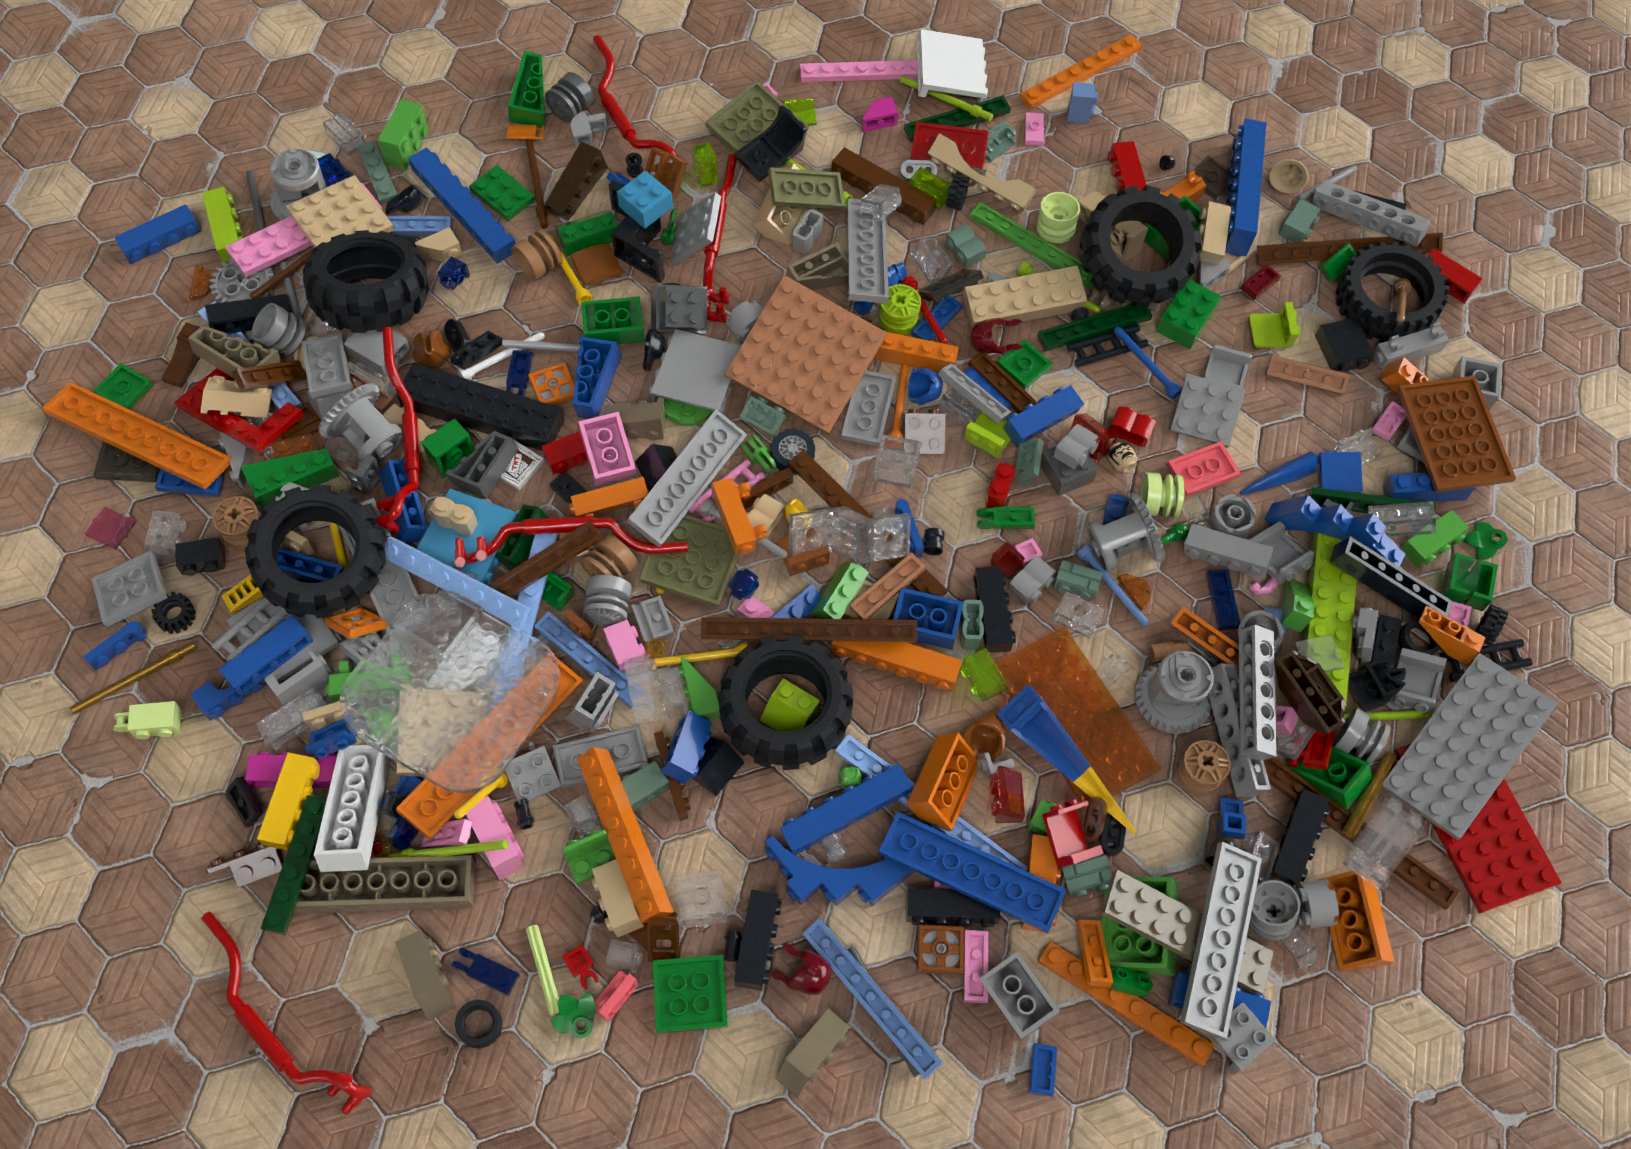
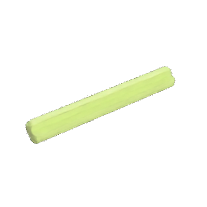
M532 925L526 928L549 1013L551 1016H556L560 1014L558 1008L559 996L538 925Z

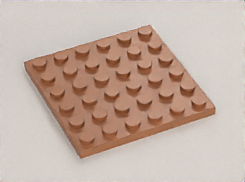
M784 275L727 369L725 377L829 435L886 338L887 332Z

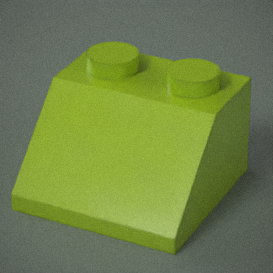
M783 678L772 693L759 722L772 730L781 732L803 729L810 725L820 710V700Z

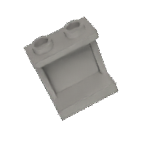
M1214 345L1209 356L1204 378L1244 389L1243 385L1252 355L1232 350L1225 346Z
M1281 521L1250 539V541L1274 547L1273 558L1267 573L1280 585L1285 581L1292 580L1301 571L1308 570L1313 564L1314 557L1312 550L1305 553L1284 534L1285 525Z
M1402 648L1397 669L1406 668L1405 679L1402 680L1406 685L1389 702H1393L1397 706L1412 707L1420 712L1433 713L1447 659Z
M312 650L307 653L313 662L283 683L279 684L273 675L265 680L288 713L324 689L326 683H329V675L332 671L327 666L323 657L320 654L315 655Z

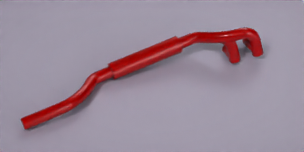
M735 154L728 155L723 185L718 190L721 200L713 242L707 245L704 250L706 258L703 286H707V320L722 323L727 321L724 304H729L730 295H728L725 287H721L719 293H714L712 289L715 258L719 254L726 215V196L731 191L737 161ZM711 302L718 303L716 312L710 310Z
M384 327L382 331L386 370L393 387L404 405L402 430L405 473L408 475V484L401 487L395 495L376 503L378 510L388 512L376 517L379 528L383 527L387 530L398 532L400 527L394 521L402 512L405 498L415 492L419 485L418 474H420L421 469L417 414L414 413L413 399L403 384L396 368L393 329L391 327Z
M584 516L524 519V522L508 523L502 526L487 545L484 536L477 537L476 552L466 554L463 538H456L454 563L457 567H463L467 564L485 560L503 544L511 533H524L525 535L571 533L589 520L596 529L608 528L623 544L633 550L646 554L688 552V543H663L660 547L653 543H644L626 533L611 518Z

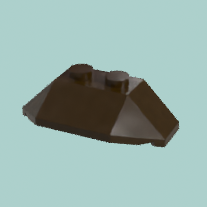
M1293 650L1274 660L1278 688L1305 725L1327 735L1345 724V699L1319 662L1300 655Z

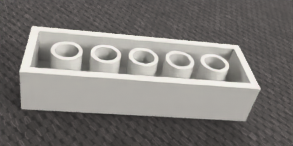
M384 744L352 745L338 751L314 852L320 872L368 870L379 817L378 810L381 807L390 764Z

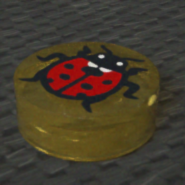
M377 834L374 837L371 853L374 857H387L392 849L391 839L388 835Z

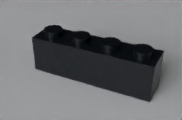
M282 294L205 305L208 326L226 334L252 330L257 315L267 304L274 303L286 309L287 312H291L287 295Z
M1001 566L975 568L973 579L977 600H981L984 608L981 621L984 626L983 641L985 653L1011 651L1013 643H1016L1015 631H1011L1010 626L1013 618L1012 612L1008 611L1007 605H1009V594L1004 590V586H1006L1005 573L1002 574Z
M1306 789L1298 792L1269 872L1270 876L1294 886L1300 883V881L1304 882L1308 873V869L1305 868L1308 860H1312L1315 853V848H1313L1315 839L1318 840L1323 831V827H1320L1322 819H1326L1330 811V807L1327 806L1328 798Z
M751 889L734 985L737 987L762 991L763 984L768 985L770 970H766L767 961H772L774 947H770L771 939L776 938L778 924H774L775 916H780L782 902L778 901V894Z
M907 889L906 922H911L912 925H925V922L942 926H947L948 923H958V926L969 927L972 924H981L982 927H994L995 924L999 923L1000 911L956 890Z

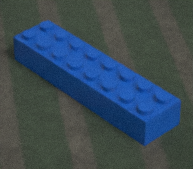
M1245 118L1243 124L1238 126L1237 138L1232 140L1231 149L1233 151L1229 161L1232 165L1228 172V176H1231V178H1229L1227 184L1229 192L1226 196V203L1231 207L1225 254L1246 257L1257 235L1267 122Z

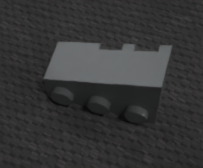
M493 431L475 447L476 450L467 458L464 456L460 460L461 463L453 470L449 469L445 473L452 485L482 498H488L518 451L511 437Z

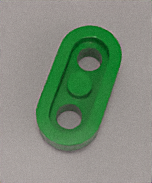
M1121 967L1111 968L1113 978L1111 988L1115 991L1146 997L1152 990L1153 982L1148 975Z

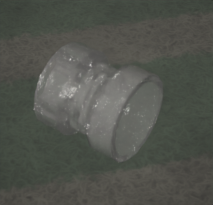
M840 833L828 835L820 840L822 849L826 850L825 857L829 864L841 861L849 855L847 849L842 845L843 839Z

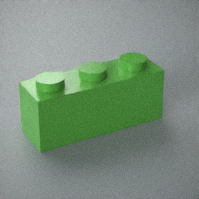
M1451 510L1409 539L1401 550L1417 568L1424 563L1429 565L1437 558V554H1445L1451 548V544L1455 543L1457 545L1466 538L1464 534L1469 527Z
M855 560L842 563L811 614L817 619H841L869 572Z

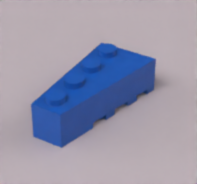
M580 336L573 406L579 418L591 419L598 417L621 359V353L617 342Z

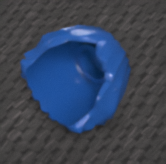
M928 368L912 370L909 380L910 384L908 385L909 400L913 403L924 405L938 399L943 387L941 377Z

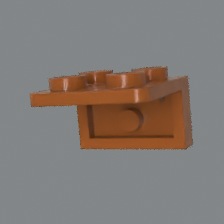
M814 528L777 540V546L787 551L788 555L786 558H783L789 576L829 564L830 552L827 545L822 546Z

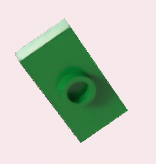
M1345 243L1319 266L1329 282L1334 281L1345 271L1350 259L1356 255V252L1350 243Z

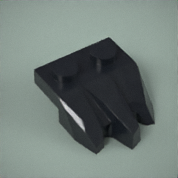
M1380 659L1366 663L1363 670L1349 673L1348 688L1360 710L1366 712L1385 706L1406 685L1405 682H1402L1405 679L1406 668L1392 669L1393 659Z

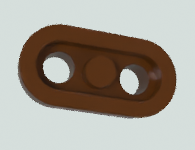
M1099 796L1088 798L1086 801H1088L1089 805L1082 808L1080 824L1086 841H1094L1100 838L1103 833L1107 804ZM1095 804L1099 806V811L1095 809ZM1091 825L1094 826L1095 832L1091 831Z

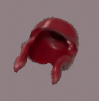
M1002 318L980 321L974 325L971 331L973 347L977 351L987 354H1002L1010 349H1022L1023 346L1016 343L998 347L992 339V328L994 325L1017 326L1022 321L1019 319L1007 321Z
M783 944V947L789 954L803 958V967L799 968L790 979L779 971L770 970V975L774 979L783 981L789 989L797 990L807 995H819L822 993L831 978L832 969L830 964L822 956L811 950L801 952L789 944Z

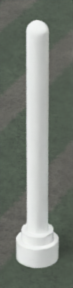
M539 332L523 341L539 342L545 338V335ZM507 348L466 370L457 369L458 374L462 378L472 380L476 373L523 349Z

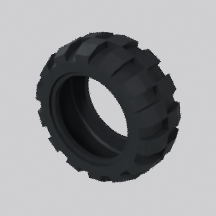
M369 230L355 231L354 234L345 235L343 233L331 237V241L327 243L322 242L314 248L313 253L309 254L303 269L306 299L313 312L322 322L326 321L330 327L338 330L350 329L352 333H366L368 330L381 332L384 327L405 324L412 319L413 314L420 312L429 292L426 262L419 250L404 237L396 238L393 233L384 231L372 233ZM366 278L384 279L382 281L368 284L349 283L355 280Z
M312 485V490L301 491L299 486L284 491L285 497L278 501L272 498L260 509L262 514L259 519L252 520L246 535L248 538V546L245 548L246 564L255 585H257L262 595L274 606L284 608L286 613L302 618L306 614L315 615L317 619L333 617V612L345 609L347 612L360 604V598L365 593L370 594L379 581L378 575L380 570L383 569L385 557L382 533L378 527L377 519L368 506H362L358 502V498L347 491L340 490L338 493L332 491L331 486ZM312 521H326L337 524L349 532L355 540L354 555L346 569L336 577L319 583H305L292 579L283 573L277 565L278 550L286 535L299 525Z
M787 635V641H776L775 636L758 640V647L752 649L750 646H747L735 656V663L726 668L721 679V690L718 696L720 720L724 733L729 735L731 744L742 756L748 754L754 758V763L766 768H771V764L782 765L783 770L799 769V764L809 762L810 765H814L825 759L830 749H837L846 736V729L851 722L853 708L852 684L847 679L848 672L839 659H832L829 656V649L815 641L812 646L803 643L804 637ZM778 674H793L807 679L817 687L823 696L825 707L820 716L809 726L796 731L781 732L765 727L752 716L746 704L750 693L761 681Z

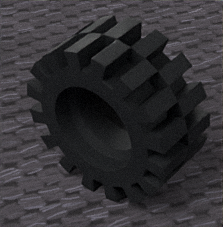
M959 174L954 175L946 207L962 210L968 192L970 177Z
M171 592V596L166 593V599L153 605L155 609H151L152 618L164 632L168 631L169 634H173V631L178 634L181 628L184 631L187 630V624L191 627L193 624L191 620L196 618L194 615L196 610L190 600L185 595L183 596L182 593L178 592L176 594ZM174 607L181 608V613L173 619L166 618V614L170 609Z
M1493 604L1484 612L1475 629V632L1485 637L1483 643L1489 646L1496 641L1509 614Z

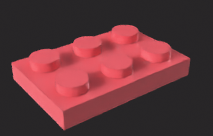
M1222 441L1174 458L1167 463L1173 477L1175 475H1182L1185 497L1239 478L1241 474Z

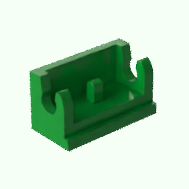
M551 572L547 576L542 600L560 612L575 594L572 585Z

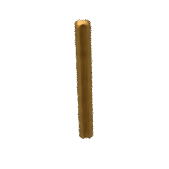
M1388 752L1384 754L1372 776L1371 782L1367 785L1343 828V833L1347 837L1352 838L1358 833L1383 787L1384 780L1390 774L1397 761V757L1393 753Z

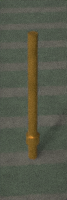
M193 641L179 649L175 648L167 652L168 655L74 704L70 709L75 715L172 662L176 663L182 660L181 657L197 648Z

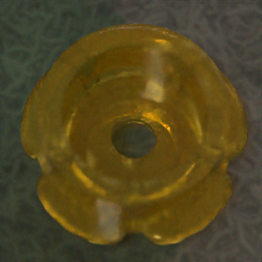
M658 638L649 640L645 646L647 649L646 654L651 658H661L663 653L666 652L665 643Z

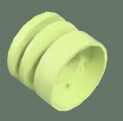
M1053 192L1043 198L1036 225L1037 232L1041 238L1051 243H1064L1073 238L1080 213V204L1075 197L1064 192Z
M1146 472L1143 477L1140 496L1150 515L1157 516L1161 507L1163 517H1168L1170 514L1172 518H1178L1185 494L1182 475H1175L1173 478L1171 474H1167L1164 483H1162L1160 473Z

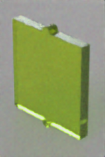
M797 98V100L784 101V105L806 125H817L813 99L800 100Z

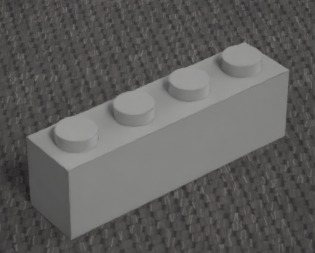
M1192 524L1184 544V555L1192 559H1201L1212 565H1221L1233 571H1241L1253 577L1262 578L1266 577L1274 552V547Z

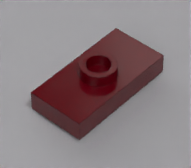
M1265 265L1242 284L1240 289L1253 300H1256L1278 282L1281 275L1269 265Z

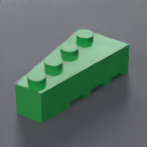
M523 52L508 105V121L536 125L539 128H542L544 125L541 54Z
M326 448L241 466L252 493L261 508L272 498L275 499L276 496L281 497L283 491H280L281 488L289 482L311 489L312 485H321L339 477Z

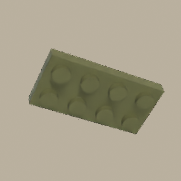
M771 167L768 170L773 205L843 210L845 207L839 172Z

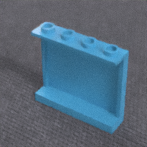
M450 488L445 498L452 500L455 504L470 507L475 513L478 525L471 536H465L457 533L453 528L439 526L433 519L416 549L485 585H489L493 581V573L496 568L501 566V563L495 558L499 548L483 561L457 567L454 563L455 539L463 538L466 554L476 552L477 537L484 536L487 545L502 526L514 522L518 512Z

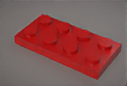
M916 122L911 160L930 161L931 157L928 152L940 133L956 143L960 155L971 168H984L989 131Z

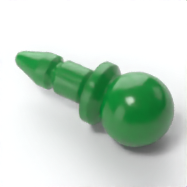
M1182 523L1176 524L1173 528L1169 529L1168 534L1161 538L1162 544L1185 539L1189 534L1188 527Z

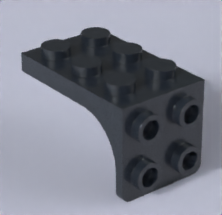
M781 105L773 123L763 133L735 152V158L760 182L768 176L770 167H781L803 150L807 132L806 126L793 115L790 109Z

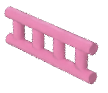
M745 459L720 480L731 477L735 479L742 473L749 480V486L752 488L759 481L763 480L765 475L761 471L756 475L748 469L752 465L751 462ZM712 487L699 496L688 510L690 514L695 510L700 513V508L704 501L708 498L713 499ZM700 513L704 517L702 520L712 522L716 518L715 516L707 517Z

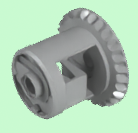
M290 149L281 152L272 160L270 174L275 185L273 193L270 194L272 211L279 220L288 218L291 215L287 211L286 205L335 184L330 178L322 174L319 162L314 154L303 149ZM292 165H298V166H299L298 169H297V168H290V167H291Z
M374 383L362 385L341 398L326 413L318 428V432L325 438H334L343 434L359 451L358 459L360 461L369 454L375 457L377 463L380 462L403 439V430L397 424H390L375 408V401L378 400L377 397L380 395V390Z
M1136 491L1129 495L1131 501L1129 504L1131 509L1130 515L1101 526L1098 520L1089 522L1087 525L1092 549L1107 571L1117 568V558L1141 548H1145L1147 553L1156 562L1165 561V553L1157 528L1148 508Z
M1182 650L1167 655L1161 663L1157 662L1146 669L1137 681L1135 701L1139 712L1149 724L1167 733L1183 734L1196 730L1204 724L1212 710L1208 695L1214 683L1212 668L1203 657L1191 651Z

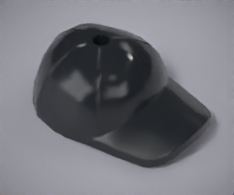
M410 185L387 202L385 213L389 214L396 209L406 213L416 209L421 203V195L415 185Z
M653 329L648 330L645 339L643 369L645 371H651L653 359L660 358L665 350V338L661 333Z

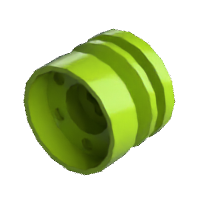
M904 284L888 287V303H880L879 325L883 327L885 332L904 336L910 335L919 323L921 297L910 286Z

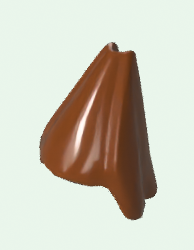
M430 330L427 336L420 332L413 339L415 349L412 352V357L417 364L438 369L445 363V360L451 353L450 345L444 341L443 335L439 331Z
M992 709L976 719L962 736L976 755L981 752H989L992 762L996 760L997 756L1003 755L1005 750V729L1003 721L996 715L999 712L997 709Z

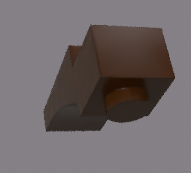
M186 322L176 337L177 344L172 359L162 376V380L165 383L182 388L200 360V357L193 353L188 339L189 336L200 328L199 326Z

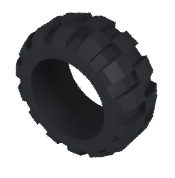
M1130 186L1119 189L1117 194L1107 195L1091 212L1081 232L1079 247L1083 250L1080 259L1086 273L1091 272L1093 277L1090 281L1100 292L1104 288L1111 293L1110 299L1121 304L1128 300L1132 301V306L1134 307L1149 306L1152 302L1162 303L1172 298L1189 281L1200 261L1198 252L1202 248L1200 231L1194 230V226L1197 224L1195 217L1190 209L1183 210L1180 206L1182 200L1172 193L1168 197L1160 194L1161 188L1144 186L1142 191H1138L1137 186ZM1124 221H1140L1151 225L1162 234L1167 242L1170 252L1169 267L1153 273L1139 272L1129 268L1118 259L1112 249L1110 228Z

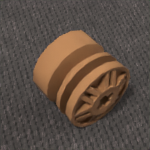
M538 229L534 234H530L528 241L523 239L511 248L516 263L532 281L545 275L546 269L553 270L554 266L562 264V257L558 247L542 229Z
M233 496L218 504L212 519L215 528L230 548L236 551H245V548L248 546L246 535L251 522L254 519L258 520L261 514L250 499L243 496Z
M606 534L602 538L603 540L595 545L596 550H591L588 556L581 560V565L590 577L595 575H613L623 579L622 575H628L638 565L637 559L625 544L617 538Z
M1201 740L1193 743L1177 764L1176 777L1178 783L1191 795L1201 797L1214 793L1230 772L1231 762L1229 755L1216 742Z

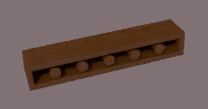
M845 147L832 160L831 172H839L841 179L851 186L862 190L865 194L876 198L880 202H885L886 205L908 216L915 222L924 225L936 210L937 199Z

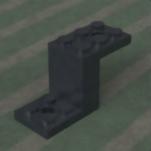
M612 180L608 185L612 210L625 216L620 224L611 232L614 255L661 283L665 278L663 255L657 249L647 246L661 231L660 218L647 228H643L619 207L617 191L625 185Z

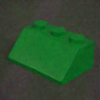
M605 210L556 225L554 229L565 255L568 257L588 247L613 243L611 232L618 224L612 211Z

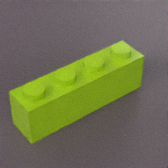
M220 187L202 192L216 251L221 261L225 262L231 258L226 252L225 247L243 239V236L240 237L239 234L242 233L239 222L235 220L238 219V214L235 207L232 208V205L235 204L232 194H228L225 187Z

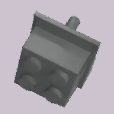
M661 284L651 286V329L659 333H674L675 329L694 334H707V286Z

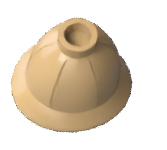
M1294 159L1279 161L1271 168L1269 173V181L1273 188L1286 194L1302 190L1309 179L1307 168L1300 161Z

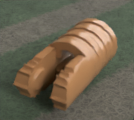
M1169 640L1149 644L1148 646L1149 657L1153 663L1162 661L1173 652L1191 650L1189 644L1184 643L1182 640Z

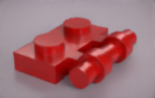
M1299 728L1293 736V749L1290 750L1288 755L1290 760L1289 766L1297 768L1298 763L1302 760L1304 768L1327 770L1335 739V731L1325 735L1312 728L1310 735H1308L1305 729ZM1307 745V749L1302 750V747Z

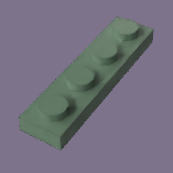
M374 140L358 145L359 153L381 205L385 204L395 197L397 193L377 144Z

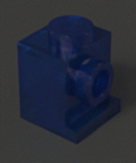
M452 256L438 271L440 283L446 289L454 290L463 282L464 277H470L467 264Z

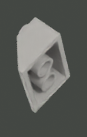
M1018 951L979 978L1021 1039L1040 1029L1060 1014V1010Z

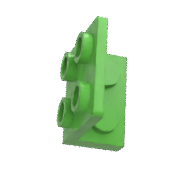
M605 830L592 831L586 838L572 840L566 844V847L562 848L577 886L595 878L592 869L616 859Z

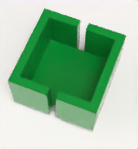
M1456 553L1447 563L1442 595L1453 602H1464V605L1483 611L1493 599L1498 565L1479 559L1469 572L1467 570L1475 562V558Z

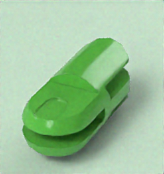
M753 434L752 438L755 443L750 438L745 440L751 451L744 443H741L739 447L754 464H758L765 473L769 474L771 470L768 465L773 470L777 466L769 455V450Z

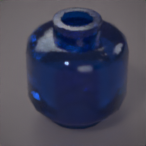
M746 568L744 570H737L728 584L732 590L730 594L739 601L742 598L750 599L759 587V581L757 580L759 577Z

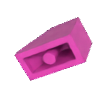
M892 96L874 100L863 116L862 132L897 125L899 112Z

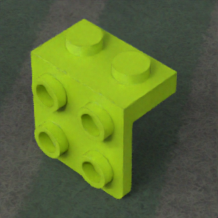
M1285 302L1280 313L1250 315L1249 323L1255 348L1293 347L1296 339L1300 336V327L1297 326L1296 322L1297 311L1294 310L1293 302Z
M984 412L980 414L975 423L970 421L964 436V440L998 459L1011 441L1003 429L1007 421L1004 420L997 424Z

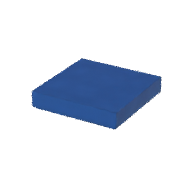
M1361 452L1319 453L1320 488L1354 493L1363 492Z

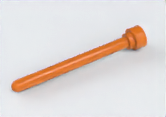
M907 364L901 366L893 430L887 436V444L892 447L903 445L904 436L900 430L909 370Z

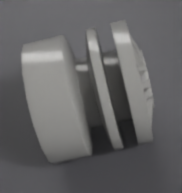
M270 303L257 315L252 328V337L255 341L265 346H271L272 349L278 350L283 355H289L300 345L305 334L306 322L294 313L287 312L286 309Z
M595 575L590 577L587 581V598L584 601L583 618L593 624L607 627L627 620L628 603L632 591L631 584L627 580L613 575Z
M1356 707L1351 711L1345 720V724L1338 731L1333 747L1346 753L1356 748L1354 757L1360 759L1363 756L1362 760L1370 765L1384 749L1391 726L1383 724L1380 727L1381 721L1378 719L1369 726L1370 715Z
M1270 880L1256 886L1249 922L1250 928L1256 935L1266 940L1276 941L1289 936L1296 927L1300 912L1298 894L1291 886L1282 881Z

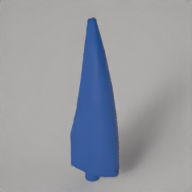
M1310 451L1277 467L1241 491V496L1298 481L1314 474L1319 463V455Z

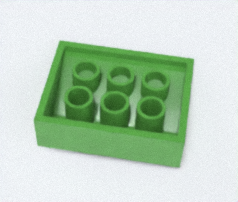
M1132 877L1179 902V885L1172 877ZM1107 891L1104 892L1103 903H1104V899H1105V896H1106ZM1102 915L1101 926L1110 969L1121 967L1146 975L1174 976L1175 952Z

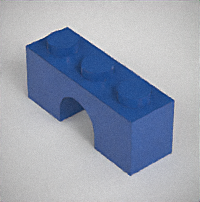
M263 679L240 696L232 686L224 690H218L209 681L190 694L203 714L211 721L222 716L229 708L241 704L246 697L261 691L267 683Z

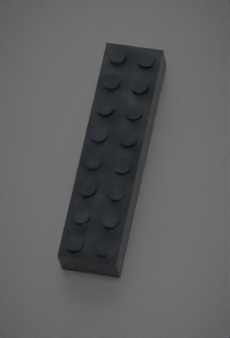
M413 363L403 381L413 399L414 412L446 422L455 419L462 427L488 435L496 431L511 437L524 446L543 451L542 445L555 441L564 423V416L560 407ZM396 394L401 408L404 407L401 398Z

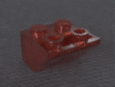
M1077 414L1074 417L1071 429L1076 424H1079L1098 436L1096 441L1098 443L1097 449L1093 454L1089 453L1088 455L1099 462L1111 451L1110 448L1116 443L1117 437L1089 414Z
M997 766L995 774H992V781L989 782V793L993 794L991 816H995V823H1022L1025 817L1022 773L1004 766Z

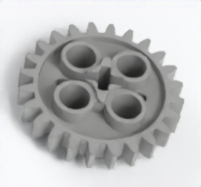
M229 258L228 264L222 262L223 268L216 267L218 273H212L214 279H210L211 286L209 287L217 303L251 299L249 294L273 278L274 273L271 267H267L245 277L234 261ZM272 288L260 297H267L268 294H273Z

